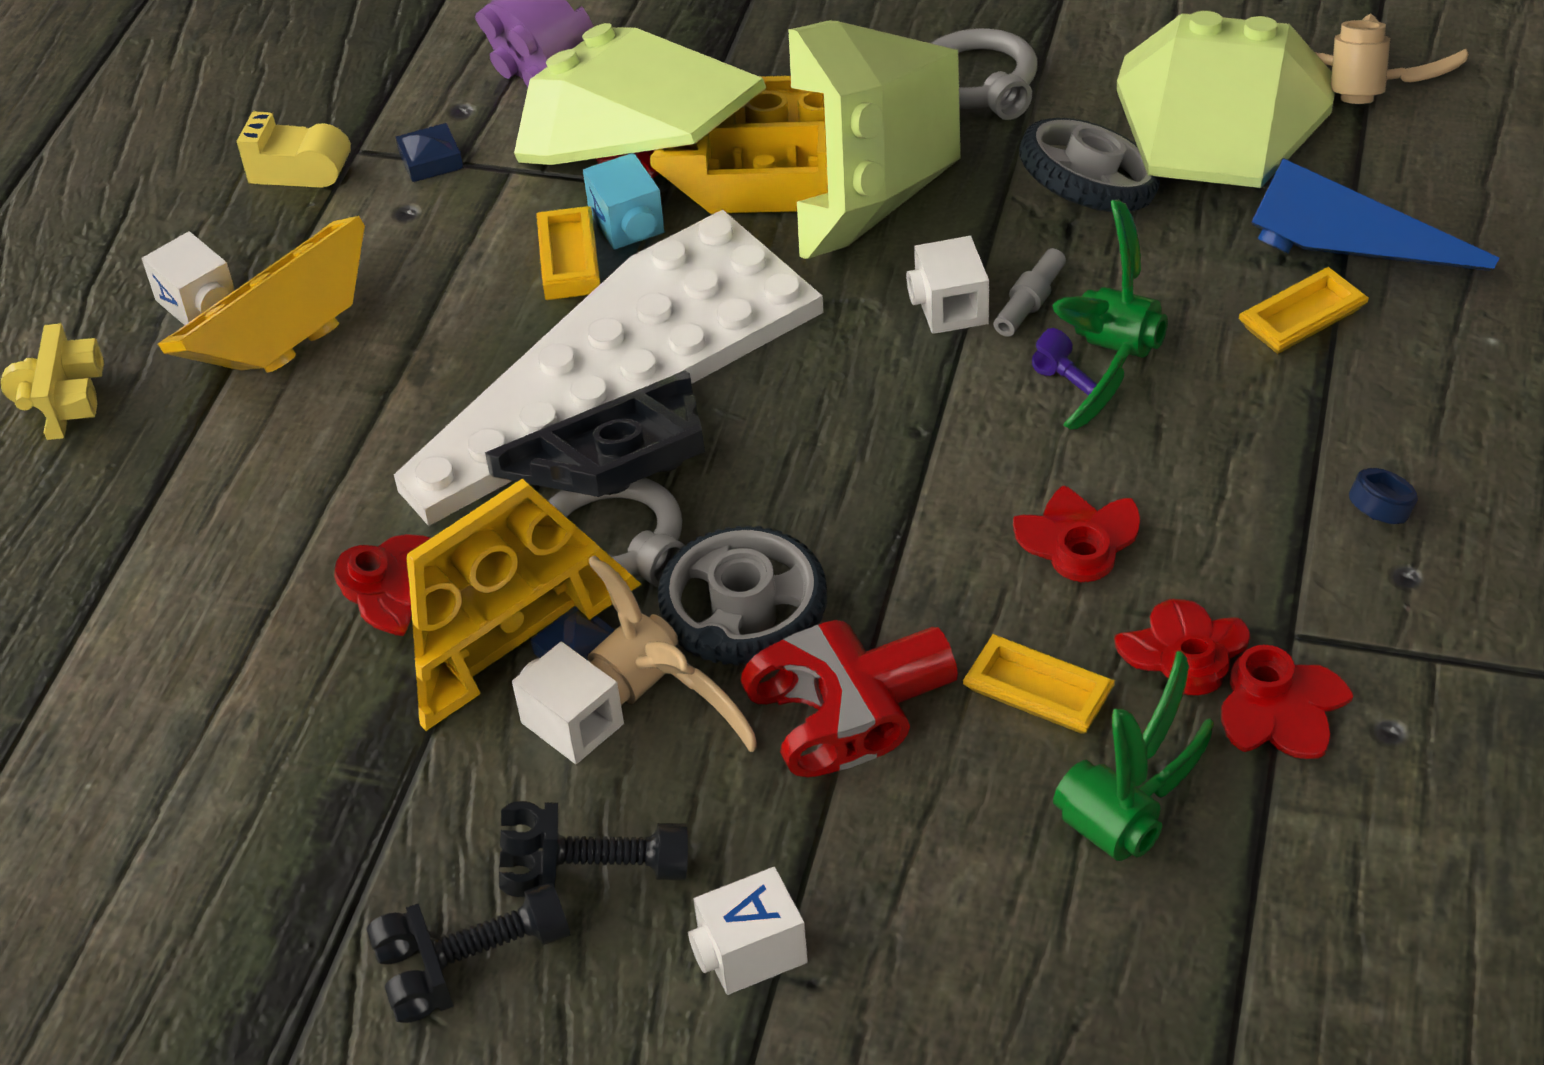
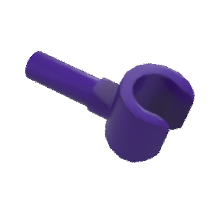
M1048 328L1036 341L1037 351L1032 356L1034 370L1044 376H1051L1057 372L1089 396L1097 383L1067 358L1073 350L1070 338L1061 330Z

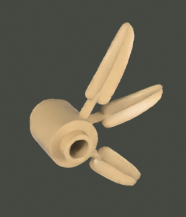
M1372 14L1367 15L1362 20H1351L1341 24V34L1335 36L1333 55L1316 53L1326 65L1332 66V91L1341 94V101L1353 104L1373 102L1374 95L1382 94L1386 91V80L1401 78L1402 81L1410 83L1435 78L1458 68L1468 58V51L1464 49L1451 56L1412 68L1388 69L1390 38L1385 36L1386 25L1378 22Z
M592 556L589 559V564L605 583L613 606L618 612L621 625L588 654V661L617 681L621 706L625 702L629 704L635 703L663 675L671 673L687 687L694 689L727 720L750 752H754L757 749L756 737L747 719L730 697L701 670L687 664L685 655L676 647L679 643L678 636L670 624L656 614H652L649 617L642 614L632 591L623 578L607 563L600 561L596 556Z

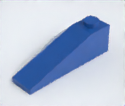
M1284 158L1251 221L1253 226L1261 229L1257 238L1259 241L1289 254L1292 246L1295 245L1304 250L1484 271L1493 270L1500 259L1489 252Z

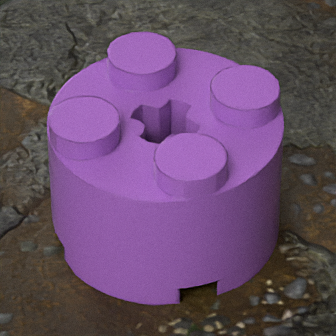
M492 0L475 15L479 27L486 34L494 49L490 53V60L495 69L507 79L511 78L514 74L524 80L527 87L529 86L530 79L547 67L546 61L551 56L564 50L573 49L584 41L582 35L594 27L582 6L574 11L566 0Z

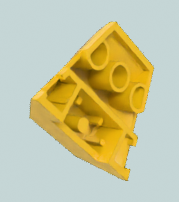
M761 76L767 87L695 144L656 149L650 156L651 167L710 214H715L722 209L726 213L797 211L798 201L828 193L824 93L791 88V76Z
M523 478L407 554L419 721L425 731L481 694L473 676L543 630L572 607L576 606L588 619H592L613 604L605 583L589 564V559L592 556H596L600 561L611 566L623 578L631 591L642 585Z

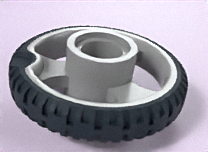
M1074 118L1043 119L1027 128L1020 144V159L1027 171L1040 184L1058 196L1084 207L1112 212L1111 201L1120 200L1127 205L1129 211L1140 210L1152 202L1160 185V177L1147 174L1138 147L1133 141L1095 123ZM1050 145H1065L1067 148L1066 150L1058 149ZM1121 167L1123 170H1125L1132 177L1133 180L1128 179L1127 177L1117 172L1118 168Z
M762 526L725 527V530L717 529L713 533H705L704 537H697L695 541L687 543V546H683L673 556V559L668 562L660 578L658 603L661 618L674 629L678 636V644L683 646L686 651L691 652L697 657L701 656L706 661L711 660L713 663L721 661L723 665L733 664L734 666L744 663L745 666L756 654L792 634L819 625L827 604V584L818 558L804 543H800L797 538H792L787 533L782 534V531L779 530L774 531L772 528L762 529ZM768 558L786 565L790 570L780 575H774L773 566ZM691 578L703 579L709 583L712 616L700 623L692 620L681 604L682 592ZM789 604L798 607L790 617L773 627L777 618L776 605Z

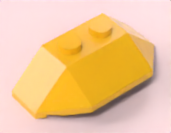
M360 216L331 222L294 250L159 342L158 345L163 353L240 371L264 368L267 373L277 370L290 362L296 356L293 347L307 337L310 341H314L334 330L339 325L336 316L353 305L365 229Z

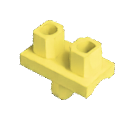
M61 323L44 325L38 358H26L23 361L12 363L5 368L2 374L1 390L8 399L15 403L17 408L30 410L35 406L43 412L46 417L44 434L47 440L65 438L67 420L95 418L97 396L91 378L102 377L104 366L103 356L96 338L67 340Z

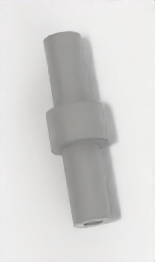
M1054 248L1048 249L1033 270L1024 272L1010 289V300L993 323L995 330L999 334L1007 337L1012 336L1029 313L1038 311L1051 293L1050 284L1066 263V258L1061 251Z

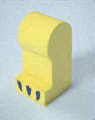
M253 111L237 139L248 184L328 187L335 183L351 151V143L347 135L333 125L322 123L315 124L310 128L276 125L273 113Z

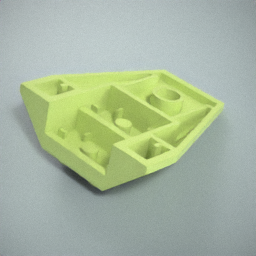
M1212 11L1180 14L1125 55L1116 88L1148 175L1262 188L1276 173L1282 159L1288 160L1332 113L1335 92L1331 88L1332 71L1290 24L1277 23L1275 20L1264 16H1254L1246 20L1224 18Z
M833 20L789 29L791 88L824 93L828 193L797 202L799 255L801 258L809 259L848 247L961 158L958 50Z
M610 23L600 24L587 30L582 35L584 41L573 49L564 50L551 56L546 61L547 67L530 79L514 154L518 163L555 165L695 144L767 87L762 77L638 28L612 27Z

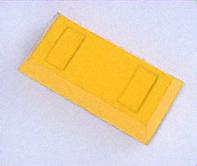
M1326 267L1240 313L1239 319L1248 331L1275 353L1279 354L1355 313L1368 302L1369 297L1330 267Z
M992 634L963 679V684L976 693L1083 734L1088 731L1114 687L1115 680Z

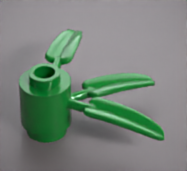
M1112 200L1111 208L1120 247L1122 291L1108 287H1102L1099 291L1088 289L1082 297H1064L1052 305L1058 317L1073 325L1076 334L1086 337L1089 344L1118 351L1110 367L1093 391L1063 424L1068 429H1079L1090 422L1106 406L1124 378L1122 366L1129 355L1141 358L1146 357L1152 348L1158 349L1162 345L1167 332L1168 317L1166 314H1162L1160 301L1133 294V279H1136L1141 271L1140 244L1133 217L1127 205L1120 200Z
M1181 651L1176 652L1166 687L1143 735L1132 713L1124 709H1113L1112 729L1116 772L1106 764L1095 766L1088 760H1082L1065 774L1054 794L1053 803L1062 811L1063 821L1116 861H1123L1131 855L1137 858L1141 857L1155 844L1162 830V823L1158 820L1161 807L1150 796L1155 793L1157 797L1162 798L1177 787L1195 767L1205 752L1212 736L1214 721L1207 719L1203 722L1187 748L1159 774H1156L1144 783L1148 776L1147 759L1152 758L1156 754L1166 737L1185 690L1189 665L1187 657Z

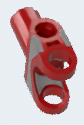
M833 620L792 634L756 654L746 664L741 675V684L749 699L756 704L767 705L777 702L778 705L793 702L807 704L818 709L816 713L805 718L806 723L796 727L786 736L780 750L790 772L796 776L808 778L852 768L894 750L904 741L910 729L909 721L898 703L957 681L958 672L951 646L939 627L935 628L932 626L866 651L848 623ZM774 670H779V672L768 681L759 683L761 679ZM818 745L817 750L801 755L806 749Z

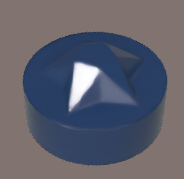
M1379 468L1361 470L1349 491V498L1356 508L1372 520H1379L1389 524L1405 523L1418 501V495L1408 481L1395 473Z

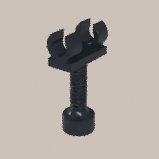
M516 801L506 805L501 810V826L526 825L532 828L527 832H517L515 830L500 831V847L503 849L500 852V867L513 868L524 866L530 869L525 874L499 872V888L510 896L525 897L524 891L552 881L555 887L556 868L564 864L565 861L567 864H571L572 861L574 864H578L580 861L581 865H585L586 862L588 865H592L593 862H595V865H599L601 862L603 865H607L608 862L610 865H614L615 862L617 865H621L622 862L624 865H628L629 862L631 865H635L636 862L638 865L645 863L646 866H650L654 870L656 880H686L688 861V831L686 823H657L655 833L646 837L645 840L643 837H639L638 840L636 837H632L630 840L629 837H624V839L622 837H617V839L610 837L608 839L606 836L602 840L600 836H596L595 840L593 836H589L588 839L586 836H582L581 839L579 836H575L574 839L572 836H567L565 839V836L558 834V803L545 802L544 809H541L531 802Z
M552 881L524 891L525 901L522 907L518 909V913L515 910L511 911V915L505 913L504 918L501 915L497 916V920L492 918L490 923L486 920L483 922V925L478 923L476 927L470 926L469 930L465 928L463 932L456 931V935L451 933L449 938L443 936L442 940L431 938L419 903L406 907V913H389L373 920L366 929L378 963L387 965L399 963L411 957L416 950H420L426 969L424 971L411 970L400 973L391 978L384 986L396 1022H415L427 1017L438 1007L440 1011L454 1007L442 972L448 966V962L453 964L455 959L461 961L462 956L465 959L469 958V954L475 956L476 951L479 954L483 953V949L488 951L490 946L492 948H496L497 944L502 946L504 941L510 943L511 939L515 941L517 937L523 938L524 934L537 937L543 945L571 936Z

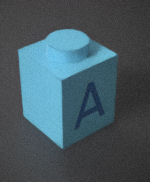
M635 153L583 169L588 206H591L593 219L613 250L665 233L660 189Z

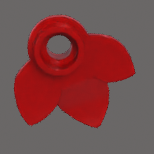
M1064 485L1059 487L1045 507L1043 516H1014L1013 530L1017 542L1023 549L1033 555L1051 560L1054 569L1060 575L1073 581L1091 582L1109 574L1115 565L1116 553L1136 540L1139 533L1140 516L1132 498L1116 500L1097 511L1076 492Z
M413 534L397 535L389 538L378 547L372 545L351 547L342 552L338 557L334 571L337 585L348 600L358 604L361 617L374 628L399 636L406 634L411 620L407 554L431 539L430 537Z
M1168 599L1157 604L1150 615V628L1119 633L1114 637L1115 648L1118 654L1128 664L1140 670L1162 671L1167 678H1169L1176 652L1181 651L1187 657L1189 665L1187 682L1183 693L1186 695H1204L1217 690L1222 685L1223 677L1229 670V659L1245 651L1250 642L1249 629L1241 618H1222L1212 621L1205 608L1196 602L1185 599Z
M1257 645L1246 650L1233 664L1230 676V685L1233 692L1222 704L1221 722L1230 742L1242 752L1256 749L1270 740L1278 750L1292 757L1302 759L1321 758L1325 755L1330 740L1329 723L1325 712L1339 709L1353 700V693L1347 684L1330 669L1321 665H1295L1291 656L1283 649L1272 645Z

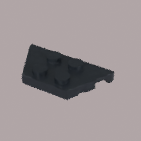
M682 371L485 452L489 474L496 478L519 481L523 478L528 484L601 497L603 495L623 492L629 488L631 483L657 472H667L678 468L683 461L705 452L702 428L695 396L693 395L690 373Z

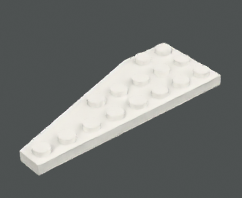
M722 209L629 257L394 474L397 490L424 522L430 526L512 481L496 478L489 474L485 452L682 371L690 373L691 383L693 384L822 314L823 296Z

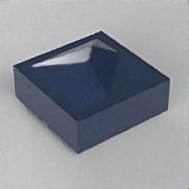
M447 123L395 137L398 152L412 182L463 168L461 153Z
M574 606L531 639L533 652L537 657L541 658L562 641L588 660V654L615 629L597 615L592 619H588Z

